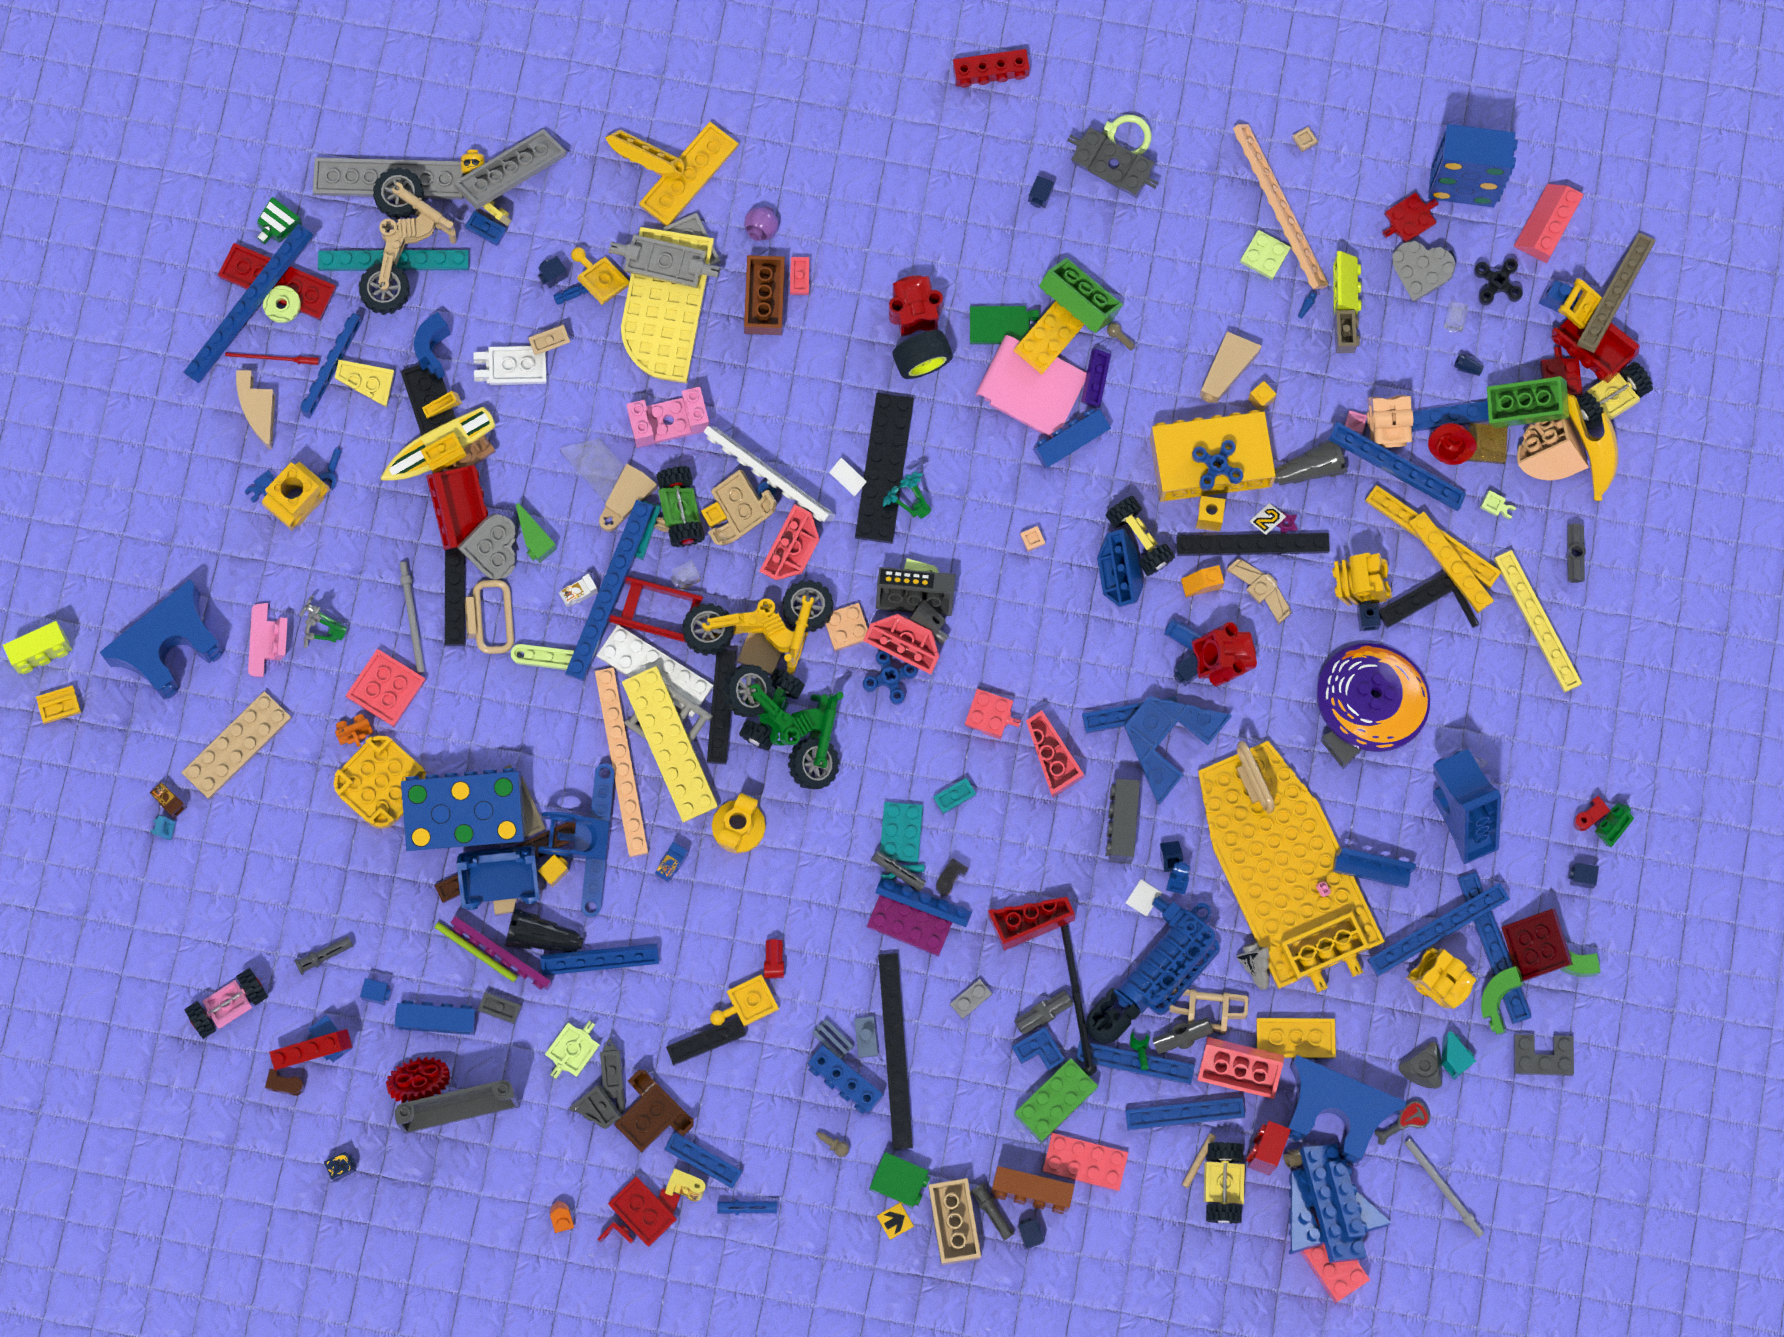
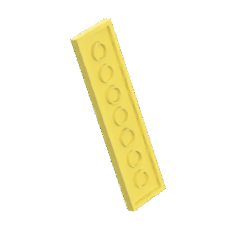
M658 666L622 681L682 822H687L718 808V803Z

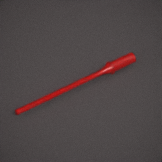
M225 353V356L293 361L299 365H319L320 362L318 357H304L301 355L298 357Z

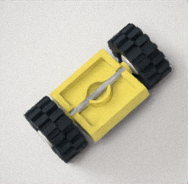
M1631 363L1620 371L1621 373H1618L1609 383L1602 380L1577 398L1585 424L1589 429H1593L1603 422L1601 413L1606 412L1611 421L1640 402L1641 397L1653 390L1651 378L1639 363Z
M1130 496L1114 505L1105 515L1114 528L1128 522L1148 551L1147 555L1138 564L1147 576L1153 575L1172 562L1175 555L1167 544L1156 548L1158 543L1149 532H1145L1147 529L1146 525L1139 517L1135 518V515L1140 513L1142 507L1134 496Z
M1231 1142L1208 1143V1160L1217 1162H1204L1203 1202L1220 1204L1206 1205V1221L1223 1224L1241 1223L1242 1206L1240 1205L1244 1204L1245 1164L1229 1162L1243 1161V1144Z

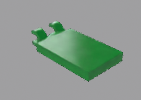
M970 306V344H1001L1005 335L1021 341L1032 329H1029V321H1039V310L1026 311V306Z

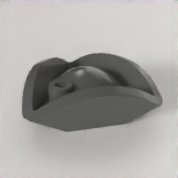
M1430 1042L1417 1048L1400 1062L1398 1066L1399 1071L1411 1082L1432 1089L1442 1086L1441 1057L1436 1043Z

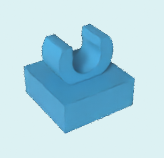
M158 816L157 819L153 820L156 824L154 830L152 829L150 832L162 839L171 840L176 822L164 816Z

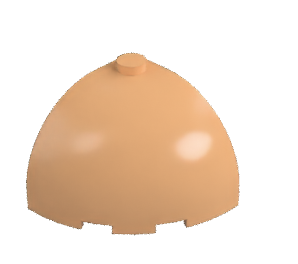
M1570 416L1568 419L1538 422L1534 425L1530 424L1523 435L1522 445L1518 447V465L1526 474L1533 478L1558 480L1589 468L1582 441Z

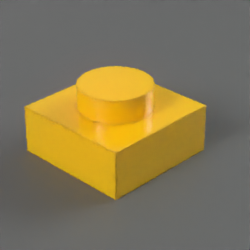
M718 502L701 510V514L710 529L727 520Z

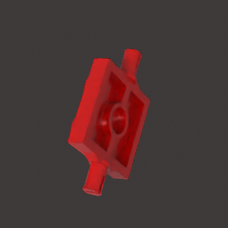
M1415 192L1384 213L1391 227L1382 231V234L1387 238L1395 233L1400 236L1404 243L1411 241L1437 223L1432 217L1430 210L1438 206V202H1436V199H1433L1425 204Z
M1562 347L1553 348L1555 358L1540 361L1542 379L1561 376L1567 381V394L1574 395L1575 397L1582 396L1579 360L1577 358H1563Z

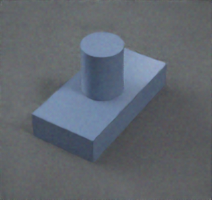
M874 1016L854 1018L858 1058L878 1056Z

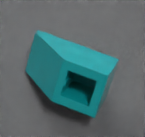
M1450 1031L1443 1037L1441 1065L1455 1080L1471 1067L1476 1060L1473 1053L1463 1046L1459 1036Z

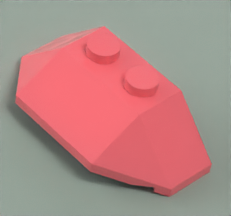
M794 504L759 570L760 573L774 580L803 573L820 540L811 512Z
M900 614L871 623L863 639L864 642L929 674L933 673L940 657L932 630Z

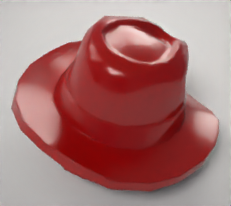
M1446 423L1440 425L1431 433L1428 447L1431 454L1440 462L1447 465H1458L1468 461L1477 449V442L1463 425Z

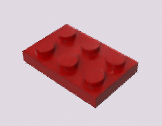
M637 1176L608 1203L648 1247L678 1220Z

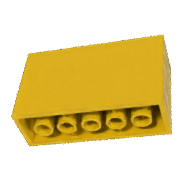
M1252 410L1248 414L1232 413L1226 417L1215 415L1211 419L1204 420L1199 417L1189 422L1177 420L1173 424L1162 422L1155 424L1151 428L1149 439L1160 502L1270 488L1273 486L1276 475L1265 411ZM1225 440L1233 441L1236 445V450L1233 455L1227 458V463L1232 468H1240L1242 470V481L1238 484H1233L1226 476L1220 475L1215 478V484L1211 490H1202L1199 486V481L1203 475L1207 474L1208 467L1204 463L1193 461L1192 451L1196 447H1203L1209 455L1214 456L1220 453L1221 444ZM1218 463L1214 464V466L1217 465V468L1221 467V465H1218Z

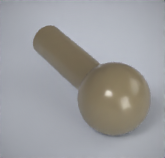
M1110 323L1107 326V334L1110 337H1116L1130 351L1135 348V344L1121 332V326L1118 323Z

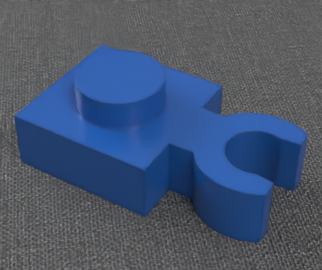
M268 470L253 481L256 485L255 487H249L245 490L246 495L252 492L255 493L254 497L250 499L252 503L258 501L261 494L264 497L267 495L265 489L274 481V476Z

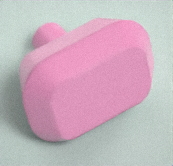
M1321 881L1316 885V889L1322 897H1326L1331 893V889L1325 881Z

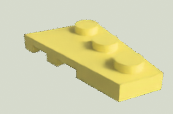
M338 360L335 379L387 408L395 371Z

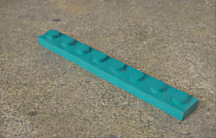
M384 250L318 251V270L366 271L369 267H374V264H382ZM403 250L396 266L403 271L469 270V251Z

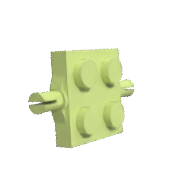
M588 1021L583 1030L575 1028L570 1023L566 1024L545 1053L556 1064V1067L550 1074L551 1077L557 1079L562 1070L570 1072L575 1077L580 1075L600 1047L589 1036V1033L595 1026L594 1023Z

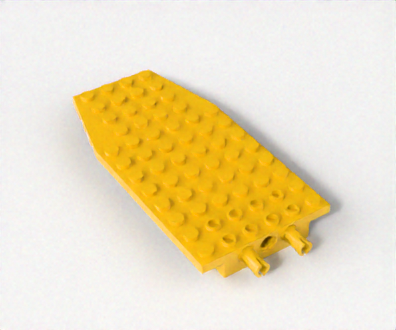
M1266 741L1250 748V751L1274 801L1275 808L1270 814L1264 811L1260 801L1252 804L1236 770L1242 766L1238 754L1198 771L1212 849L1255 941L1258 942L1259 947H1268L1270 955L1268 958V969L1278 990L1308 977L1311 978L1316 992L1319 993L1322 990L1328 989L1321 974L1322 970L1343 961L1346 962L1352 977H1356L1364 973L1356 958L1358 954L1379 946L1385 941L1355 878L1333 872L1335 853L1340 850V847L1319 802L1309 793L1306 786L1300 782L1293 770L1287 766L1284 759L1270 742ZM1321 881H1325L1331 889V893L1326 897H1322L1316 889V885Z

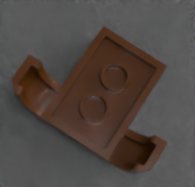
M638 1070L628 1080L629 1084L637 1091L641 1098L614 1126L641 1153L669 1126L682 1137L694 1127V1119L645 1070Z

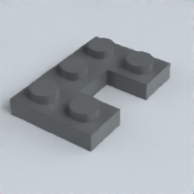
M1515 1034L1514 1074L1573 1076L1574 1036L1554 1035L1553 1055L1535 1054L1534 1035Z

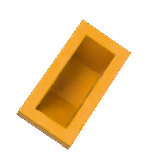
M1217 565L1194 572L1182 578L1181 583L1185 597L1222 589L1224 580L1220 566Z

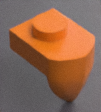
M556 1201L549 1211L555 1233L573 1229L574 1224L568 1205L562 1201Z

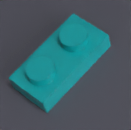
M967 778L937 794L933 799L942 814H945L976 796V793Z

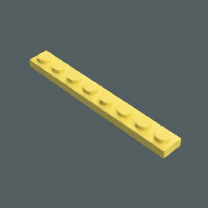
M1510 550L1495 557L1494 561L1501 571L1502 577L1561 689L1566 693L1581 686L1582 682L1513 551Z

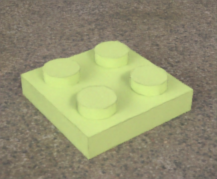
M1258 230L1242 256L1240 263L1273 280L1291 247Z

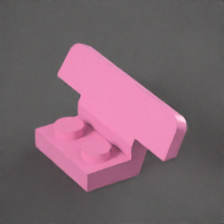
M268 603L255 604L252 607L248 673L252 677L263 678L265 660H281L286 653L288 618L280 617L276 622L267 621Z

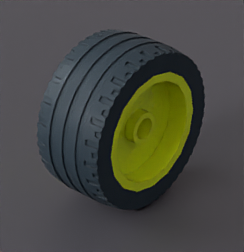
M931 330L915 335L900 343L892 351L897 368L905 379H915L937 371L953 358L950 345L941 330Z

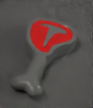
M1411 1101L1399 1114L1398 1120L1393 1126L1384 1131L1375 1130L1378 1144L1385 1145L1388 1137L1408 1127L1417 1129L1426 1127L1430 1122L1429 1112L1420 1101Z

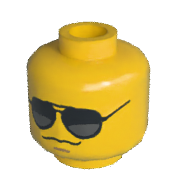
M467 150V154L461 156V171L466 175L473 169L485 164V157L483 154H479L478 150Z

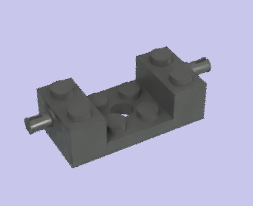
M1089 127L1081 140L1072 134L1069 136L1070 138L1067 141L1077 146L1076 152L1071 159L1072 163L1135 198H1138L1145 184L1154 189L1158 186L1159 182L1150 178L1155 168V162L1121 147ZM1110 160H1118L1119 166L1116 169H1111L1108 166Z

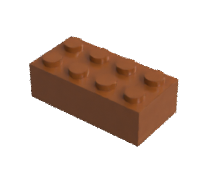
M747 255L745 334L782 335L785 257Z
M997 1166L991 1194H994L996 1199L1006 1200L1007 1197L1014 1199L1013 1202L1025 1205L1027 1202L1033 1204L1034 1208L1044 1210V1207L1052 1208L1054 1213L1063 1214L1068 1212L1075 1185Z

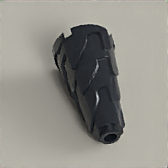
M514 908L505 946L531 950L536 948L548 951L576 952L577 949H581L583 938L574 930L542 919L538 915Z

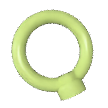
M1123 115L1113 122H1106L1103 135L1116 143L1114 138L1116 130L1121 124L1125 122L1138 124L1143 130L1144 141L1138 149L1131 152L1136 155H1142L1149 148L1152 137L1151 130L1142 118L1135 115Z

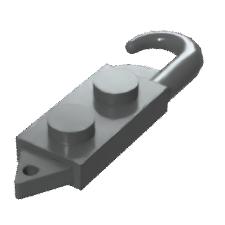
M609 1038L603 1051L600 1052L603 1090L608 1097L617 1099V1109L622 1114L625 1108L621 1050H618Z

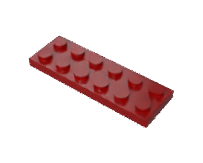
M233 243L218 273V277L248 289L271 258ZM290 266L274 286H288L299 295L301 301L300 312L320 321L336 290V285ZM280 300L278 302L282 305H287V302L285 300Z

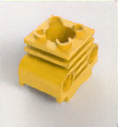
M290 462L265 489L267 495L263 498L262 505L292 531L297 525L300 526L309 514L321 504L330 488L301 462L295 465ZM293 489L303 490L299 497L294 499L286 498Z
M1379 553L1353 555L1349 557V562L1345 559L1341 560L1342 564L1339 561H1334L1335 567L1332 568V573L1337 581L1335 594L1347 606H1351V602L1355 605L1359 604V601L1381 603L1392 598L1388 581H1384L1388 576V561L1382 559Z

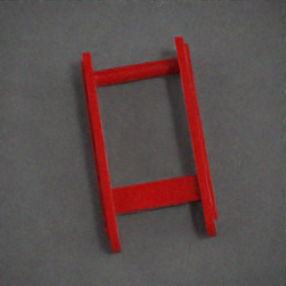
M627 576L624 583L631 586L621 617L611 615L609 622L686 643L681 633L632 621L642 588L692 601L689 612H691L693 607H699L703 596Z

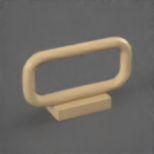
M502 580L480 581L473 588V597L465 598L467 639H475L476 637L477 647L486 654L506 653L514 645L510 588ZM499 587L503 591L507 638L506 644L503 646H486L484 644L480 591L483 588Z
M1239 741L1236 750L1242 766L1236 769L1252 804L1260 801L1264 811L1270 814L1275 808L1273 798L1248 745L1244 741Z

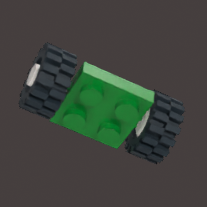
M776 668L770 677L772 679V687L774 686V689H776L772 701L781 710L786 711L789 705L787 697L798 699L805 684L792 674L790 675L788 672ZM762 718L759 720L760 724L746 720L739 735L754 746L769 751L772 746L770 740L771 726Z

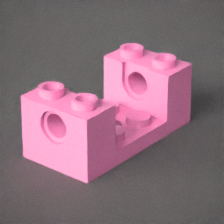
M696 387L683 390V398L646 406L645 400L626 404L636 448L704 432L706 427L709 426V420L701 388ZM670 416L674 419V422L671 425H666L663 422L664 418Z

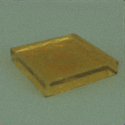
M1470 423L1469 432L1477 442V449L1468 461L1505 464L1508 427L1494 428L1492 425Z

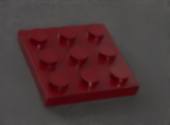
M1550 909L1501 927L1513 966L1519 967L1523 982L1573 965L1556 909Z

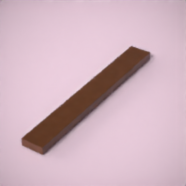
M566 822L554 828L552 848H560L571 843V841L557 840V833L575 834L576 823ZM550 830L515 847L534 846L536 848V857L544 856L546 854L538 853V847H548ZM458 874L434 885L442 903L460 896Z

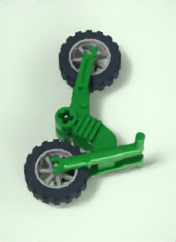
M740 665L731 669L732 672L727 673L725 676L726 680H723L722 686H724L722 695L725 698L723 701L728 705L727 708L730 711H734V714L738 716L750 717L758 715L772 728L770 740L775 746L795 745L788 757L790 759L788 768H790L791 771L789 773L794 778L796 784H800V787L808 789H822L829 786L830 782L835 780V775L839 772L838 764H840V761L837 759L838 752L833 749L834 746L829 742H831L837 702L844 697L843 693L830 694L829 698L826 694H812L811 700L818 702L817 708L804 709L790 715L781 710L772 701L774 686L772 687V679L768 677L767 671L761 670L760 666ZM746 677V685L741 680ZM751 678L755 681L754 684H751ZM810 732V736L808 738L800 740L801 737H804V735ZM818 768L823 769L821 773H819ZM813 770L816 778L810 776Z

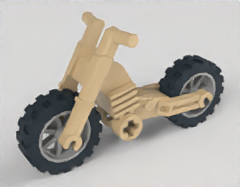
M397 167V169L390 168L386 173H381V177L376 179L375 186H373V197L376 206L381 213L386 214L389 218L395 217V219H398V222L396 223L392 219H384L380 223L379 228L382 239L386 243L383 262L380 265L377 263L374 264V267L366 269V273L362 274L361 281H359V293L362 302L368 309H371L374 313H381V315H387L386 313L393 314L396 310L402 309L403 305L408 301V296H410L408 278L403 270L396 266L405 244L417 243L430 237L435 227L449 236L450 243L455 244L457 242L453 222L423 202L424 190L421 180L415 173H412L409 169L404 170L402 167ZM394 183V188H388L390 184ZM409 184L412 190H406V185ZM385 191L393 193L389 197L385 198ZM394 199L395 205L390 204L388 201ZM411 214L418 216L417 218H408ZM378 278H379V280H378L379 285L376 284V283H373V282H374L376 279H378ZM393 279L397 282L398 285L392 286ZM371 286L379 289L371 294ZM391 290H398V292L394 296ZM380 293L382 294L381 301L374 297Z

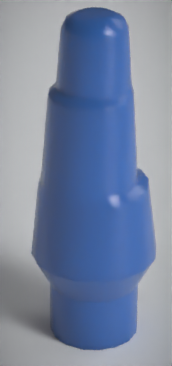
M1310 292L1309 296L1305 298L1298 315L1299 318L1302 319L1315 303V298L1317 297L1315 293Z

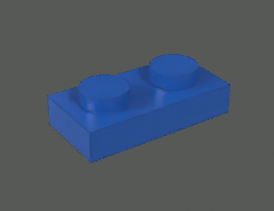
M476 211L472 213L465 224V229L498 246L507 231L505 227Z

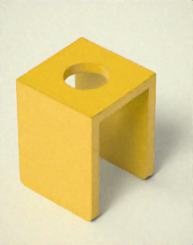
M1201 496L1195 528L1220 531L1226 499ZM1206 509L1217 510V512L1210 515Z

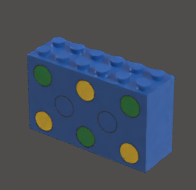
M1447 124L1431 164L1428 199L1494 208L1496 202H1500L1501 195H1503L1509 177L1512 175V170L1515 168L1516 157L1513 156L1518 144V140L1515 139V132Z
M516 768L503 769V773H497V770H483V774L477 775V771L464 772V776H458V773H446L444 778H439L437 774L425 775V779L420 780L419 776L405 777L406 781H401L406 851L526 841L521 772L516 771Z

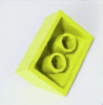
M1337 251L1333 262V311L1335 315L1336 310H1355L1356 317L1358 311H1361V300H1358V293H1361V282H1358V275H1361V264H1358L1357 257L1342 251Z

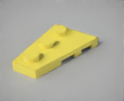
M493 200L482 206L507 227L512 220L508 218L509 213L501 207L499 210L494 207L495 202Z

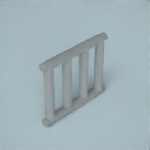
M666 684L673 702L676 699L685 705L679 713L682 723L691 710L700 716L688 734L692 743L705 722L712 719L713 716ZM634 712L630 720L627 719L624 722V725L646 739L642 728L636 724L638 718Z

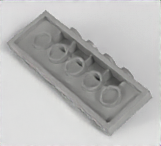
M542 129L526 140L517 143V145L509 150L502 152V154L494 159H490L482 166L473 169L470 173L455 181L454 187L476 209H479L566 157V150Z

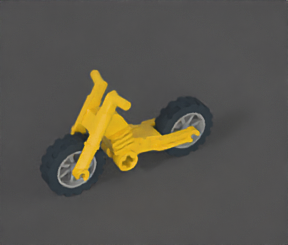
M802 580L798 584L794 583L791 585V588L786 590L783 597L782 609L784 618L787 619V623L790 626H794L795 631L788 630L779 613L775 614V603L771 599H762L758 603L757 609L753 612L731 615L719 605L714 606L713 603H709V605H705V603L700 604L699 607H693L683 620L684 641L690 649H694L695 653H702V655L708 656V654L716 655L719 651L723 652L725 647L731 644V639H733L734 635L741 633H763L768 643L782 653L790 652V654L784 656V659L787 662L786 672L793 675L801 656L805 638L808 636L807 631L815 632L818 628L822 629L826 623H829L830 617L833 614V598L826 586L823 587L820 582L815 583L814 580H808V582ZM818 600H820L821 603H822V606H817V605H813V604H815ZM795 601H798L802 604L800 606L794 607ZM814 610H820L817 615L814 614ZM704 618H707V622L702 623L700 621ZM698 624L702 629L694 630V627ZM703 633L702 639H699L696 634Z

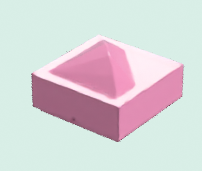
M1349 410L1345 426L1362 435L1367 415Z

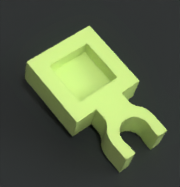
M1490 490L1487 491L1480 505V508L1494 516H1498L1501 513L1508 520L1512 516L1507 514V509L1511 511L1516 509L1512 505H1505L1506 499Z

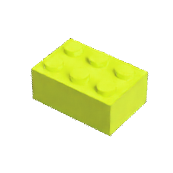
M57 621L3 645L12 667L18 674H27L34 667L39 665L45 666L52 659L65 657L69 654V651H72L67 637Z

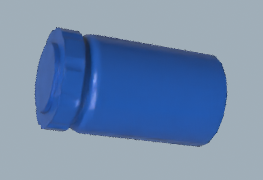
M1175 618L1171 620L1164 635H1169L1171 639L1193 651L1192 641L1202 636L1182 622H1177Z

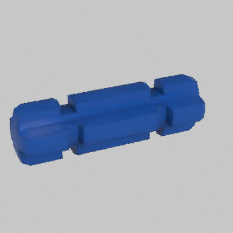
M580 283L578 287L575 285L564 290L563 293L554 294L553 297L556 304L559 305L564 303V300L569 301L580 296L581 293L585 294L589 291Z

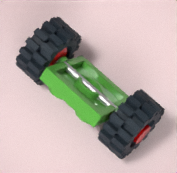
M674 466L673 468H667V470H661V472L656 474L659 485L658 492L666 527H671L668 530L671 545L673 547H685L702 542L705 536L702 523L700 522L694 489L685 488L693 484L690 468L687 466Z

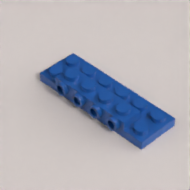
M1337 1144L1302 1147L1299 1151L1329 1262L1337 1263L1367 1258L1362 1239L1366 1236L1367 1225L1361 1219L1362 1206L1356 1201L1357 1188L1350 1179L1352 1174L1351 1167L1346 1164V1160L1340 1159Z

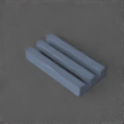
M827 1019L812 1032L839 1059H842L854 1047ZM825 1026L847 1046L846 1049L824 1028ZM820 1031L842 1051L841 1054L819 1034Z

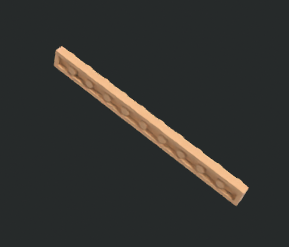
M1249 124L1236 125L1233 128L1236 139L1240 142L1244 155L1248 158L1252 171L1256 174L1260 187L1264 190L1268 203L1272 206L1276 219L1280 222L1284 235L1288 238L1292 251L1296 254L1300 267L1308 278L1309 285L1313 289H1324L1329 284Z
M614 667L595 671L612 767L614 769L629 858L648 854Z

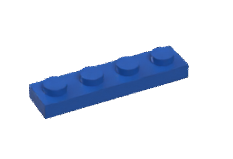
M675 1132L664 1149L731 1189L734 1188L743 1173L741 1170Z

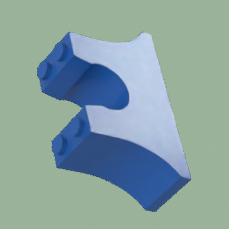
M189 579L99 653L110 667L126 668L141 675L165 700L166 698L173 697L179 688L174 676L168 667L165 666L166 655L173 647L188 645L196 651L199 657L208 663L217 661L222 656L224 650L202 622L199 611L201 594L195 584Z
M1469 749L1457 751L1453 756L1437 760L1433 764V774L1439 787L1433 791V801L1448 826L1462 862L1467 864L1499 850L1501 794L1498 789L1494 788L1487 780Z
M1296 1055L1290 1066L1295 1077L1297 1093L1294 1110L1287 1125V1128L1291 1129L1288 1138L1297 1142L1299 1139L1303 1141L1315 1126L1317 1116L1323 1113L1335 1114L1342 1119L1346 1128L1345 1138L1341 1142L1339 1155L1343 1160H1346L1347 1164H1358L1362 1160L1368 1143L1379 1124L1389 1117L1400 1114L1407 1102Z

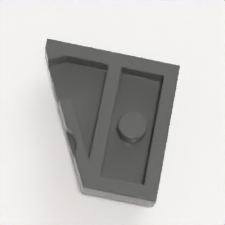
M597 1085L569 1107L571 1111L582 1114L584 1118L596 1122L597 1125L604 1129L609 1128L623 1117L600 1085Z

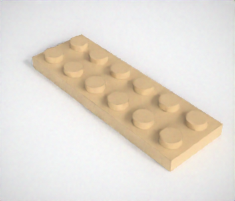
M264 691L181 773L210 800L292 717Z

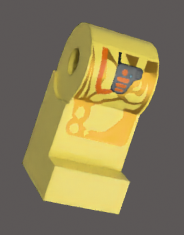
M674 1169L667 1184L665 1194L672 1196L676 1192L687 1196L691 1201H699L703 1197L706 1186L703 1180Z

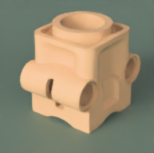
M1396 395L1386 399L1367 397L1368 427H1370V440L1384 448L1407 446V442H1412L1411 426H1413V412L1411 409V396Z

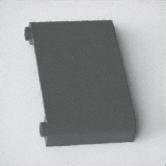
M500 1080L401 1103L395 1109V1119L397 1126L406 1134L520 1107L512 1085L506 1080Z

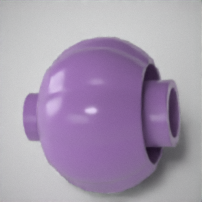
M757 207L749 210L745 216V230L748 232V236L756 241L773 238L778 230V219L774 215L773 209L770 207Z

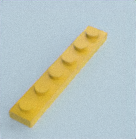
M1422 512L1408 523L1477 613L1494 602L1425 512Z

